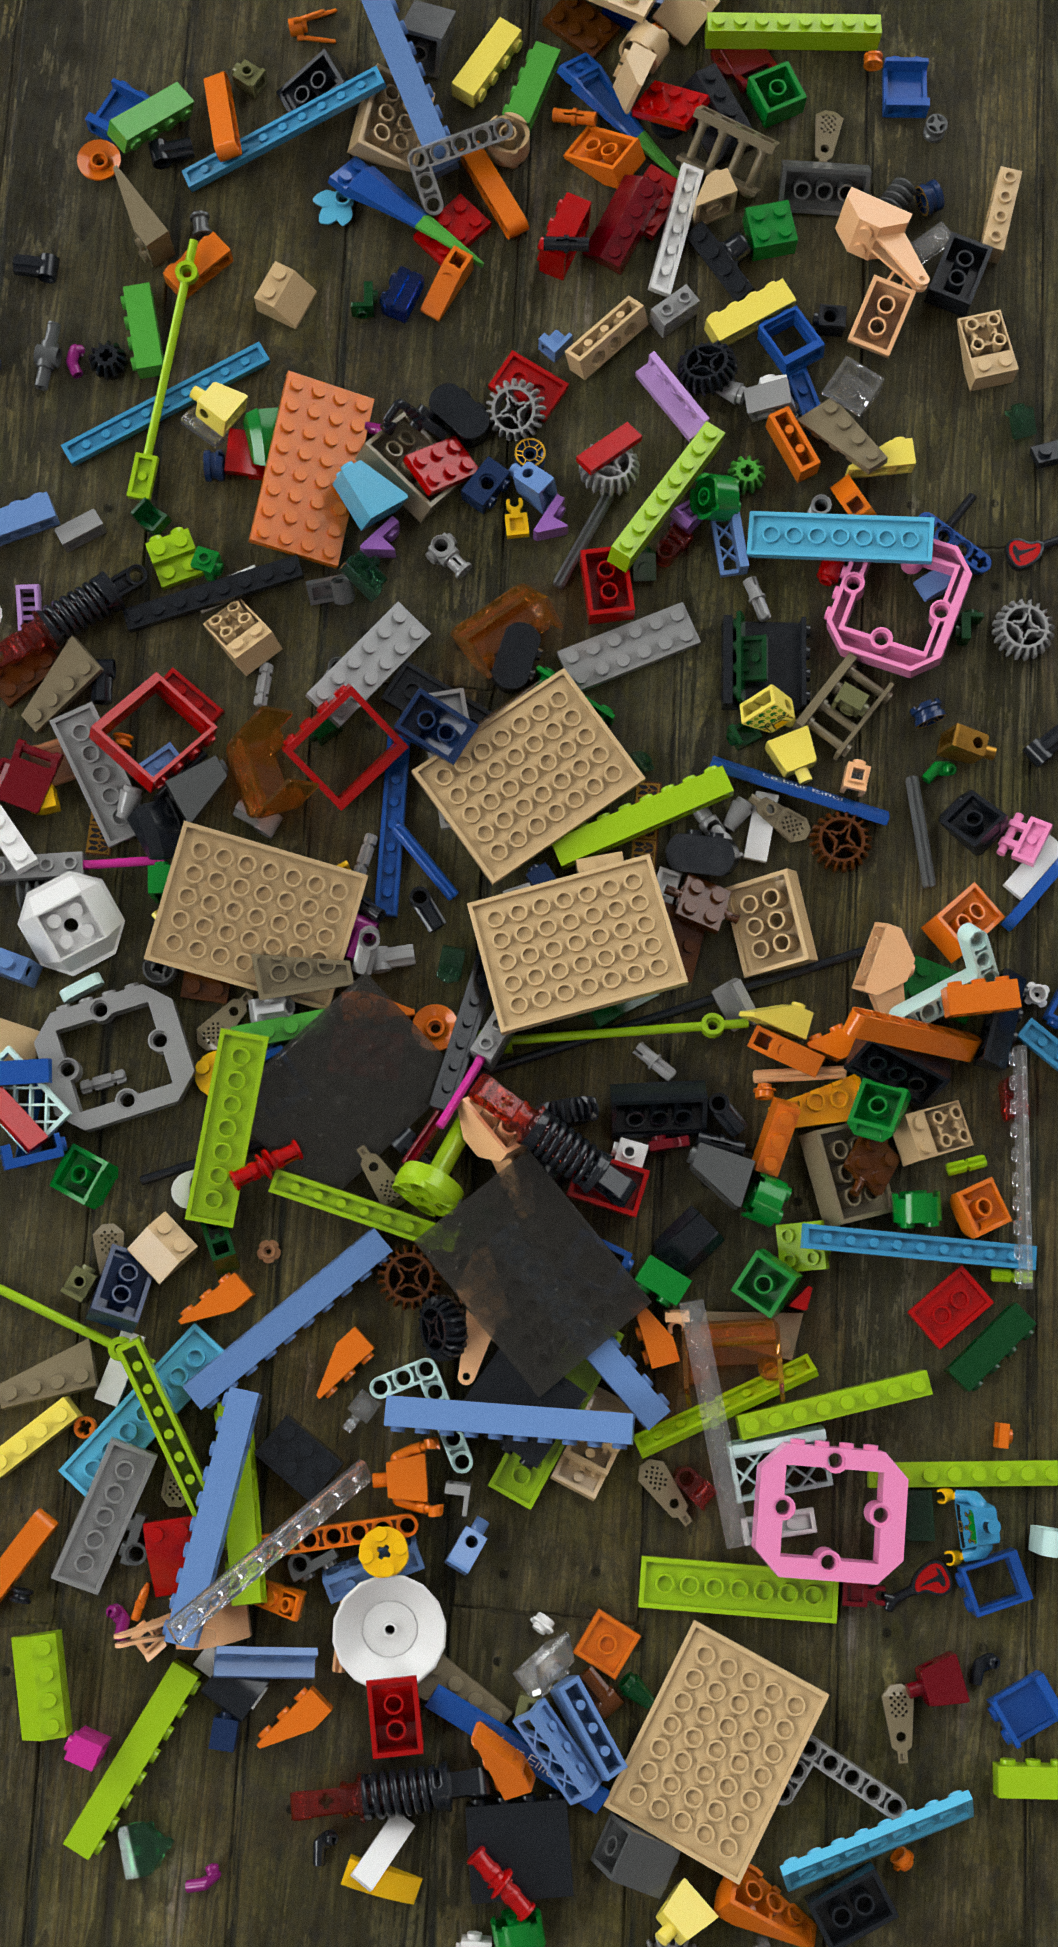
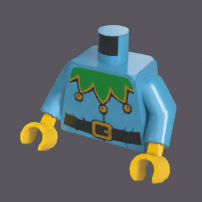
M950 1487L937 1490L936 1492H942L945 1495V1498L937 1500L939 1504L955 1500L960 1547L963 1550L962 1552L958 1550L946 1551L944 1555L952 1554L953 1562L946 1563V1565H959L963 1560L969 1562L988 1557L993 1549V1544L1000 1543L999 1532L1001 1524L997 1519L995 1506L987 1503L977 1491L956 1490L953 1492Z

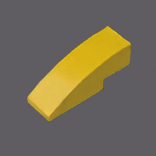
M353 1854L350 1855L341 1885L374 1896L414 1905L423 1878L389 1865L374 1889L369 1892L350 1876L361 1860V1857Z

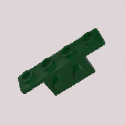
M737 611L736 618L733 619V630L737 632V640L733 641V652L737 654V662L733 663V674L737 676V684L733 685V696L741 704L746 701V683L768 681V636L766 634L745 636V616L742 611Z

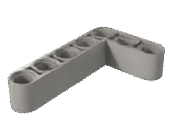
M493 119L419 146L408 153V164L422 207L429 215L440 214L444 207L432 166L510 138L513 133V125L508 119ZM500 122H504L507 125V132L500 136L496 128ZM479 130L486 132L487 137L483 143H478L475 138ZM462 137L466 145L463 150L458 151L455 149L454 143L457 138ZM437 145H442L445 149V153L441 158H436L433 154V150ZM416 153H421L424 156V161L420 166H415L412 162V158ZM425 175L431 178V185L428 188L420 186V179ZM431 198L438 200V207L435 210H429L427 207V202Z
M812 1734L808 1741L814 1742V1748L809 1753L802 1752L798 1760L801 1770L798 1774L791 1775L787 1784L788 1791L778 1802L781 1806L790 1804L814 1766L893 1820L901 1817V1814L907 1811L906 1802L896 1791ZM827 1756L835 1757V1763L831 1767L824 1766V1759ZM848 1771H856L857 1775L853 1781H845V1775ZM877 1785L878 1791L875 1795H866L869 1786ZM891 1800H899V1806L896 1810H888V1804Z

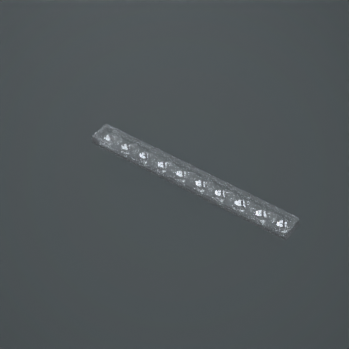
M1015 1046L1012 1048L1013 1052H1009V1065L1013 1066V1075L1010 1076L1009 1084L1010 1090H1014V1099L1010 1101L1011 1114H1014V1123L1011 1124V1137L1015 1138V1148H1012L1011 1157L1012 1162H1016V1172L1012 1173V1184L1016 1186V1196H1013V1210L1017 1211V1220H1014L1013 1231L1014 1235L1018 1236V1245L1014 1246V1257L1018 1259V1269H1015V1283L1019 1284V1289H1033L1027 1046Z
M698 1299L679 1303L726 1547L731 1549L751 1545L704 1300Z
M361 1459L355 1462L170 1618L165 1624L173 1639L180 1645L372 1481V1476L366 1462Z

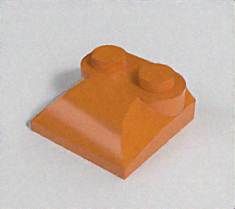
M992 1177L951 1195L950 1207L961 1231L971 1239L980 1237L1013 1221Z

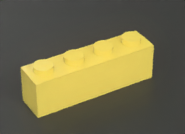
M499 17L452 81V96L473 109L478 102L481 103L489 87L494 86L502 69L505 70L510 64L513 54L520 51L523 44L522 30Z
M783 278L777 282L771 281L758 292L753 291L745 299L730 303L726 309L711 313L706 319L704 330L713 343L719 340L721 344L726 343L728 346L758 330V325L764 320L771 319L779 315L783 310L794 307L796 298Z
M70 1396L62 1397L0 1446V1479L5 1478L74 1424L78 1418L84 1416Z

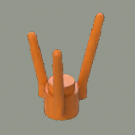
M334 8L326 11L321 9L300 17L288 18L291 37L297 36L298 42L313 41L335 44V39L307 36L304 33L308 32V21L337 13V9Z

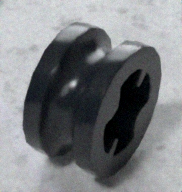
M20 1586L11 1587L13 1594L9 1596L10 1601L31 1604L30 1595L34 1593V1590Z

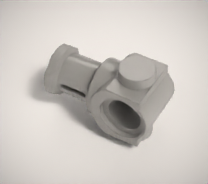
M444 532L442 535H437L432 539L428 552L425 555L432 564L437 563L443 567L448 566L459 580L470 571L472 564L466 562L459 555L460 551L455 547L458 543L455 537L450 533L446 534ZM438 546L447 547V549L442 552L436 550Z

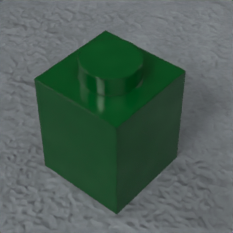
M327 718L308 737L313 743L317 741L322 746L341 733L343 727L338 728Z

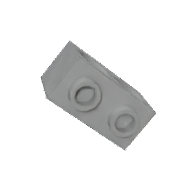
M686 284L651 309L649 322L660 336L664 338L698 314L700 300Z

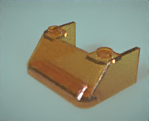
M518 584L452 629L450 634L474 668L490 679L493 676L489 670L493 667L496 659L494 654L498 652L505 630L509 625L516 622H525L535 627L539 633L545 632L551 624L560 630L564 626L546 595L526 584Z
M262 705L227 744V757L246 813L250 818L262 819L297 809L319 787L318 783L290 778L284 781L275 754L283 745L284 738L280 728L293 715L290 710Z
M770 1318L691 1322L684 1326L682 1329L684 1392L687 1407H692L691 1385L703 1384L708 1380L710 1376L709 1366L758 1364L759 1374L765 1380H779L780 1402H785L780 1326L777 1321Z

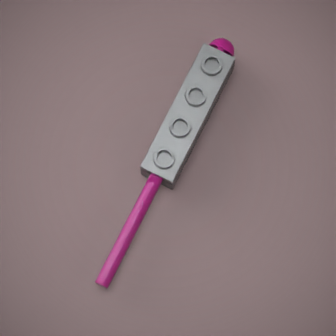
M82 851L35 854L39 864L18 875L6 856L0 857V886L16 885L17 881H20L21 885H25L26 881H29L30 884H35V881H39L41 884L45 883V880L50 881L69 870L88 875L89 869L154 865L155 862L159 861L166 862V860H151L148 856L88 860V857Z
M495 1009L470 1048L473 1064L437 1121L436 1126L440 1129H444L481 1067L493 1071L516 1033L502 1036Z

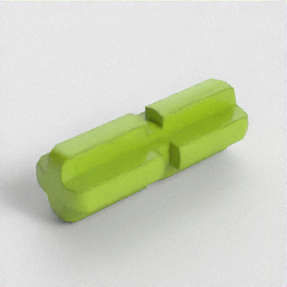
M982 1154L967 1158L966 1161L962 1159L950 1162L945 1165L948 1176L967 1172V1170L972 1171L987 1166V1160L985 1155Z
M994 1268L991 1269V1281L1032 1283L1033 1272L1031 1270L1014 1269L1011 1271V1269Z

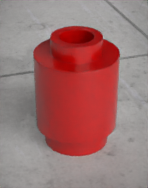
M822 560L816 574L819 582L825 586L837 584L845 561Z

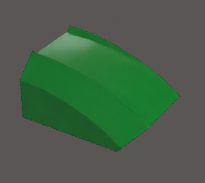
M279 407L256 408L245 414L242 423L253 464L266 466Z
M863 1078L847 1119V1124L854 1135L879 1142H884L893 1136L911 1099L909 1089L897 1088Z
M72 1143L52 1175L49 1186L95 1210L104 1204V1200L115 1180L118 1179V1167Z

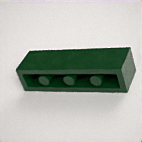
M1017 1302L1009 1303L944 1371L964 1392H970L971 1390L975 1392L984 1383L982 1379L988 1373L990 1375L993 1374L1001 1366L999 1362L1003 1357H1010L1018 1349L1016 1344L1021 1339L1027 1340L1034 1333L1032 1328L1037 1323Z

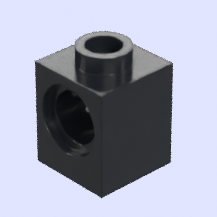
M820 304L818 312L813 314L812 326H816V333L821 336L842 337L846 327L847 306ZM825 319H831L833 322H827Z

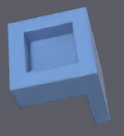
M555 330L550 336L544 332L538 339V349L554 363L573 344V335L570 332L564 336L558 330Z

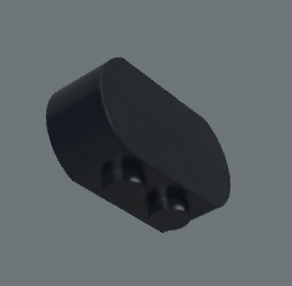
M452 383L442 384L432 391L429 398V407L435 414L432 419L440 427L445 429L449 435L456 436L463 447L466 448L477 447L486 441L490 431L489 414L486 412L487 408L482 403H476L466 389H460Z
M516 622L506 628L492 667L491 679L494 685L504 693H518L526 688L527 682L532 683L536 669H533L535 660L540 661L543 648L540 647L541 637L536 628L528 623Z
M687 829V833H678L672 837L666 848L667 861L677 871L727 876L736 869L740 859L737 845L733 840L724 838V833L710 832V836H703L700 830Z

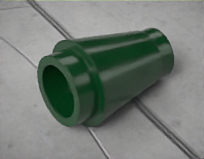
M628 1672L618 1684L622 1695L643 1706L645 1709H648L655 1701V1697L638 1674Z

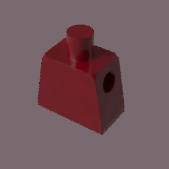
M947 1651L915 1667L917 1680L905 1684L910 1699L922 1696L924 1703L928 1706L970 1702L957 1654L951 1651Z

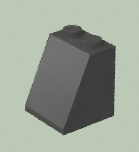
M414 0L404 18V23L409 32L405 36L408 42L412 41L417 52L414 55L416 63L421 62L426 76L438 79L454 33L456 11Z
M216 755L165 781L166 790L183 821L195 824L226 784L227 772L229 770L223 759L218 760Z
M701 1142L696 1147L693 1146L689 1151L686 1161L690 1163L689 1170L731 1209L737 1210L740 1208L755 1161Z
M611 1812L590 1860L611 1881L661 1899L663 1892L668 1886L672 1871L679 1861L681 1851L620 1815Z

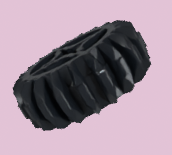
M711 340L707 343L701 341L698 346L692 344V349H685V355L680 356V362L677 363V375L688 393L693 392L695 396L702 393L704 397L711 393L714 396L716 391L723 392V387H730V382L735 381L738 362L734 351L726 343L721 344L719 340L715 343Z
M592 1096L554 1100L540 1104L535 1108V1115H538L546 1108L553 1116H557L560 1122H565L567 1127L588 1124L596 1121L599 1117V1107L596 1098Z
M441 1294L427 1298L426 1302L422 1303V1309L419 1310L421 1317L418 1318L420 1322L418 1329L421 1332L420 1338L423 1340V1347H426L427 1354H430L431 1358L437 1361L444 1362L459 1358L460 1354L464 1353V1348L467 1347L466 1339L469 1338L467 1335L469 1327L466 1326L467 1318L463 1315L464 1309L460 1308L459 1301H456L454 1297Z

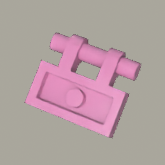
M1016 813L1014 818L1010 819L1008 823V830L1005 836L1000 838L996 853L1000 856H1005L1007 850H1014L1011 859L1034 867L1053 829V824L1032 816L1026 824L1022 822L1024 815ZM1016 832L1022 833L1019 841L1013 840Z

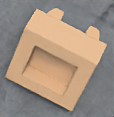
M688 1309L663 1310L664 1321L669 1322L667 1325L668 1332L672 1334L673 1325L680 1324L681 1332L685 1333L687 1328L684 1322H690V1312Z

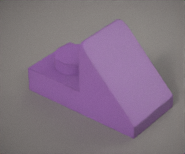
M559 494L555 496L533 530L534 540L540 541L568 534V525L560 521L566 511L564 497Z
M689 500L674 508L670 514L673 518L670 525L686 538L702 522L701 519H698L697 514L692 513Z
M391 516L360 545L362 556L370 558L396 557L395 549L388 543V541L392 542L395 540L400 531L399 521L394 516Z

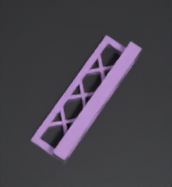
M653 351L649 354L648 363L635 372V377L690 443L705 422H709L710 418L656 352Z

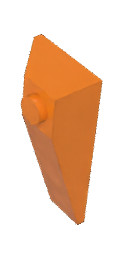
M749 1863L740 1885L723 1877L716 1890L713 1910L719 1918L734 1926L799 1947H815L817 1924L795 1903L790 1904L780 1894L781 1890L776 1885L771 1886L762 1877L764 1873L756 1866Z

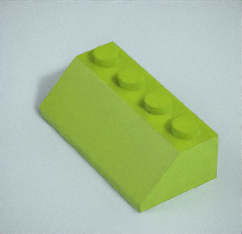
M62 1629L11 1637L22 1740L46 1741L69 1736L73 1732Z

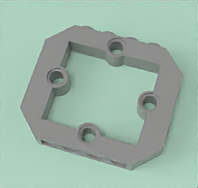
M138 982L128 984L124 990L118 992L116 990L103 992L102 997L93 999V997L83 998L79 1000L77 1005L70 1006V1004L56 1007V1011L49 1014L34 1041L38 1058L52 1059V1083H46V1085L73 1113L66 1121L89 1133L181 1104L195 1079L196 1069L176 1003L173 999L144 984L139 985ZM100 1006H107V1013L102 1017H98L96 1014L97 1009ZM149 1006L156 1029L149 1034L148 1044L157 1054H164L172 1083L143 1093H137L133 1089L124 1088L116 1094L114 1102L83 1111L75 1083L82 1078L83 1068L76 1060L66 1056L60 1034L96 1022L102 1025L108 1024L115 1016ZM160 1036H166L167 1043L163 1047H157L155 1043L156 1039ZM74 1065V1073L66 1077L64 1075L65 1067ZM128 1095H133L134 1104L130 1107H125L123 1104L124 1098ZM53 1106L55 1115L60 1117L63 1112L57 1106Z

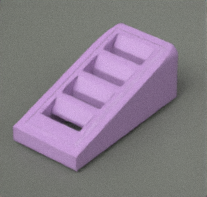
M15 585L18 631H37L35 627L38 628L39 620L36 614L24 615L23 611H42L41 585ZM23 593H34V597H23ZM23 602H35V606H23ZM24 620H36V624L24 625Z

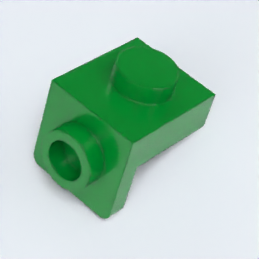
M197 546L190 564L191 568L202 571L208 581L216 580L217 576H221L224 570V563L220 553Z

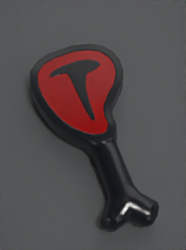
M1058 535L1044 541L1037 540L1033 542L1022 538L1011 539L1004 549L1005 558L1009 566L1015 571H1023L1030 568L1040 559L1045 549L1058 545Z
M937 1559L929 1560L915 1571L908 1587L894 1594L881 1592V1598L885 1599L884 1610L893 1612L897 1603L914 1595H921L923 1593L935 1596L947 1595L953 1587L952 1577L942 1561Z

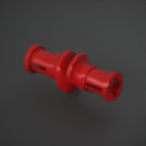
M292 1140L290 1145L279 1150L277 1149L270 1154L266 1149L261 1150V1157L257 1154L254 1155L255 1162H250L234 1172L231 1170L228 1174L235 1189L239 1191L242 1186L252 1181L255 1182L265 1175L270 1180H273V1171L282 1169L297 1159L301 1161L304 1157L297 1142Z
M483 1845L480 1846L467 1860L468 1865H473L482 1875L484 1881L489 1883L488 1889H494L490 1898L494 1899L500 1896L502 1901L515 1912L517 1920L522 1922L531 1914L536 1904L533 1901L530 1902L522 1894L521 1889L512 1882V1869L507 1868L502 1871L498 1863L494 1862L485 1852L486 1848Z

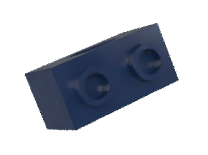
M488 456L462 488V500L482 514L487 509L491 510L497 502L498 495L501 492H506L511 484L510 471ZM490 484L493 487L491 489H484L482 486Z

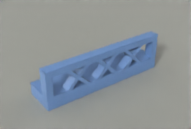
M740 511L728 520L729 524L725 529L718 526L716 521H710L720 578L743 575L748 572L749 561ZM723 536L732 541V546L728 551L720 546L719 541ZM729 557L736 562L737 569L724 570L723 562Z
M415 1534L406 1538L409 1547V1560L406 1567L397 1575L406 1576L425 1568ZM386 1545L384 1548L380 1547L378 1549L380 1559H383L384 1556L389 1558L391 1554L388 1552L389 1546ZM359 1555L339 1562L325 1571L322 1569L323 1585L331 1604L341 1601L360 1582L374 1577L363 1568Z
M217 1646L214 1651L213 1678L314 1679L315 1659L318 1656V1648Z
M545 1697L537 1700L529 1711L515 1717L512 1722L570 1806L592 1797L602 1782L601 1778ZM529 1719L535 1727V1731L528 1729L524 1721ZM539 1741L545 1743L549 1747L550 1752L543 1750L539 1745ZM554 1763L561 1765L564 1773L557 1771ZM568 1783L576 1786L580 1793L574 1795L568 1787Z

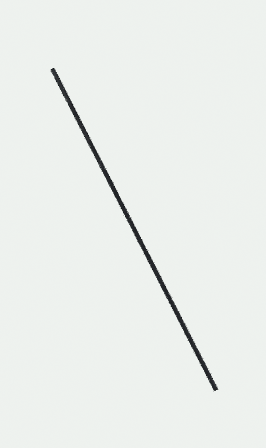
M866 946L743 985L748 993L862 957ZM711 994L608 1028L645 1026L714 1004L716 1001ZM604 1038L560 1042L498 1062L493 1071L482 1067L475 1079ZM436 1082L252 1140L249 1143L248 1152L431 1094ZM196 1159L140 1176L141 1184H149L193 1170Z

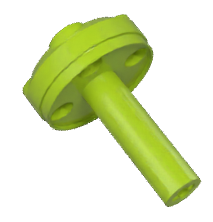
M457 1115L431 1164L428 1165L418 1161L405 1162L398 1171L392 1185V1189L396 1193L402 1195L408 1202L416 1206L419 1211L431 1217L436 1215H454L464 1196L460 1185L449 1176L466 1145L462 1135L459 1115Z

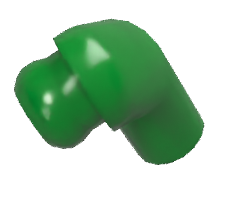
M936 761L921 778L925 783L930 784L937 776H953L957 771V767L949 761Z

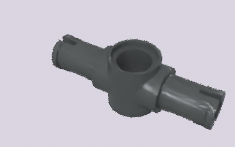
M48 321L45 338L41 341V344H36L34 350V363L38 368L34 386L42 391L48 390L51 372H54L55 368H59L62 358V351L58 344L61 326L54 321Z

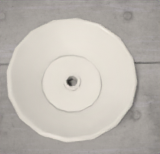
M395 1575L390 1578L373 1577L360 1582L342 1599L333 1619L332 1643L340 1665L354 1681L366 1686V1680L417 1675V1682L420 1683L436 1668L446 1644V1620L439 1601L423 1584L404 1575ZM392 1625L395 1630L392 1633H388L385 1630L386 1626Z

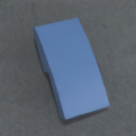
M933 570L916 580L913 585L924 602L943 595L952 576Z

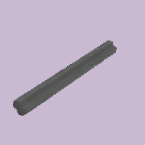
M605 493L600 497L554 578V587L560 590L564 589L580 561V550H586L611 506L614 494L610 497L608 493Z
M909 776L905 782L923 888H932L936 886L919 777Z

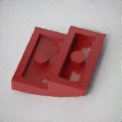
M229 428L224 468L225 474L248 476L249 480L262 481L266 466L253 464L245 430Z

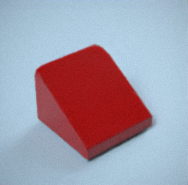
M805 1286L786 1307L806 1311L813 1288Z

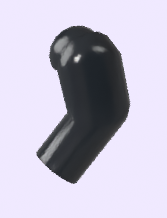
M985 1653L973 1661L969 1683L981 1686L984 1672L993 1668L997 1669L1000 1666L999 1657L993 1653Z
M325 1830L314 1840L313 1866L326 1865V1850L332 1845H336L339 1841V1836L334 1830Z

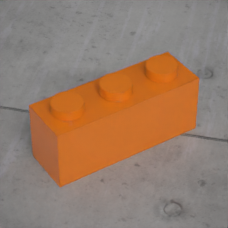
M214 231L210 235L204 236L198 243L194 264L198 269L199 277L193 285H189L186 300L234 261L231 249ZM187 251L184 252L178 261L168 265L163 272L166 284L176 295H178L180 282L176 277L175 268L179 262L185 260ZM187 272L184 277L191 276V273Z
M789 405L770 414L765 427L796 482L799 483L817 474L821 462Z
M1009 976L995 977V981L986 982L985 978L971 980V984L962 985V981L947 983V987L941 990L945 1019L1016 1011L1022 1007L1018 979H1009Z
M773 1097L751 1159L755 1161L753 1167L755 1171L778 1177L801 1112L796 1103Z

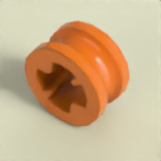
M871 50L864 54L863 67L866 71L874 72L883 67L882 52Z
M120 732L113 733L112 737L118 746L123 750L132 749L130 742L133 741V736Z
M83 1416L75 1421L73 1430L77 1437L86 1439L98 1428V1425L94 1418ZM84 1420L85 1423H91L90 1433L87 1435L86 1431H80V1428L83 1426L82 1421Z

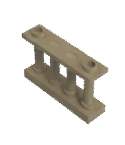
M704 105L698 106L693 117L698 119L699 125L688 153H680L677 155L676 160L680 161L681 165L687 163L704 170V174L709 175L712 171L718 170L715 167L726 137L732 135L738 138L737 142L739 143L728 170L740 195L746 198L756 197L761 189L754 187L764 160L769 154L773 155L777 152L780 142ZM711 125L718 129L717 132L719 134L708 161L705 163L695 158L707 127ZM752 145L757 148L758 154L748 178L744 182L734 177L746 146Z
M851 652L845 657L792 727V729L796 730L808 725L809 729L838 749L833 757L836 761L841 755L845 757L853 747L850 745L851 741L881 703L886 705L893 696L891 690L894 684L890 682L884 690L856 669L854 663L857 657ZM844 676L852 677L878 696L875 703L867 708L864 717L858 724H855L838 710L830 708L831 705L828 704L827 698L831 693L834 695L838 694L843 684L840 681ZM817 711L825 712L851 731L844 742L815 722L816 719L813 716Z

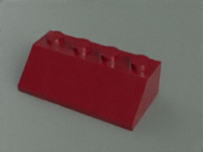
M625 174L589 240V252H583L582 255L621 275L664 197L663 187L643 176Z

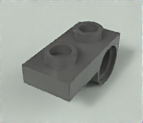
M351 573L306 581L311 606L333 601L335 604L345 605L353 602L355 599Z
M139 1512L136 1513L135 1517H131L127 1526V1531L130 1532L128 1539L122 1542L119 1550V1555L122 1556L120 1563L128 1566H138L148 1560L145 1541L141 1539L144 1533L143 1523L148 1521L149 1514ZM135 1546L143 1550L144 1554L141 1560L135 1559L132 1555V1550Z
M332 1548L315 1559L309 1552L294 1554L288 1561L289 1574L293 1582L301 1579L302 1583L316 1576L314 1573L316 1569L323 1567L325 1571L337 1564L336 1558L341 1554L338 1548ZM297 1557H303L306 1560L307 1567L305 1570H300L296 1567L295 1561Z

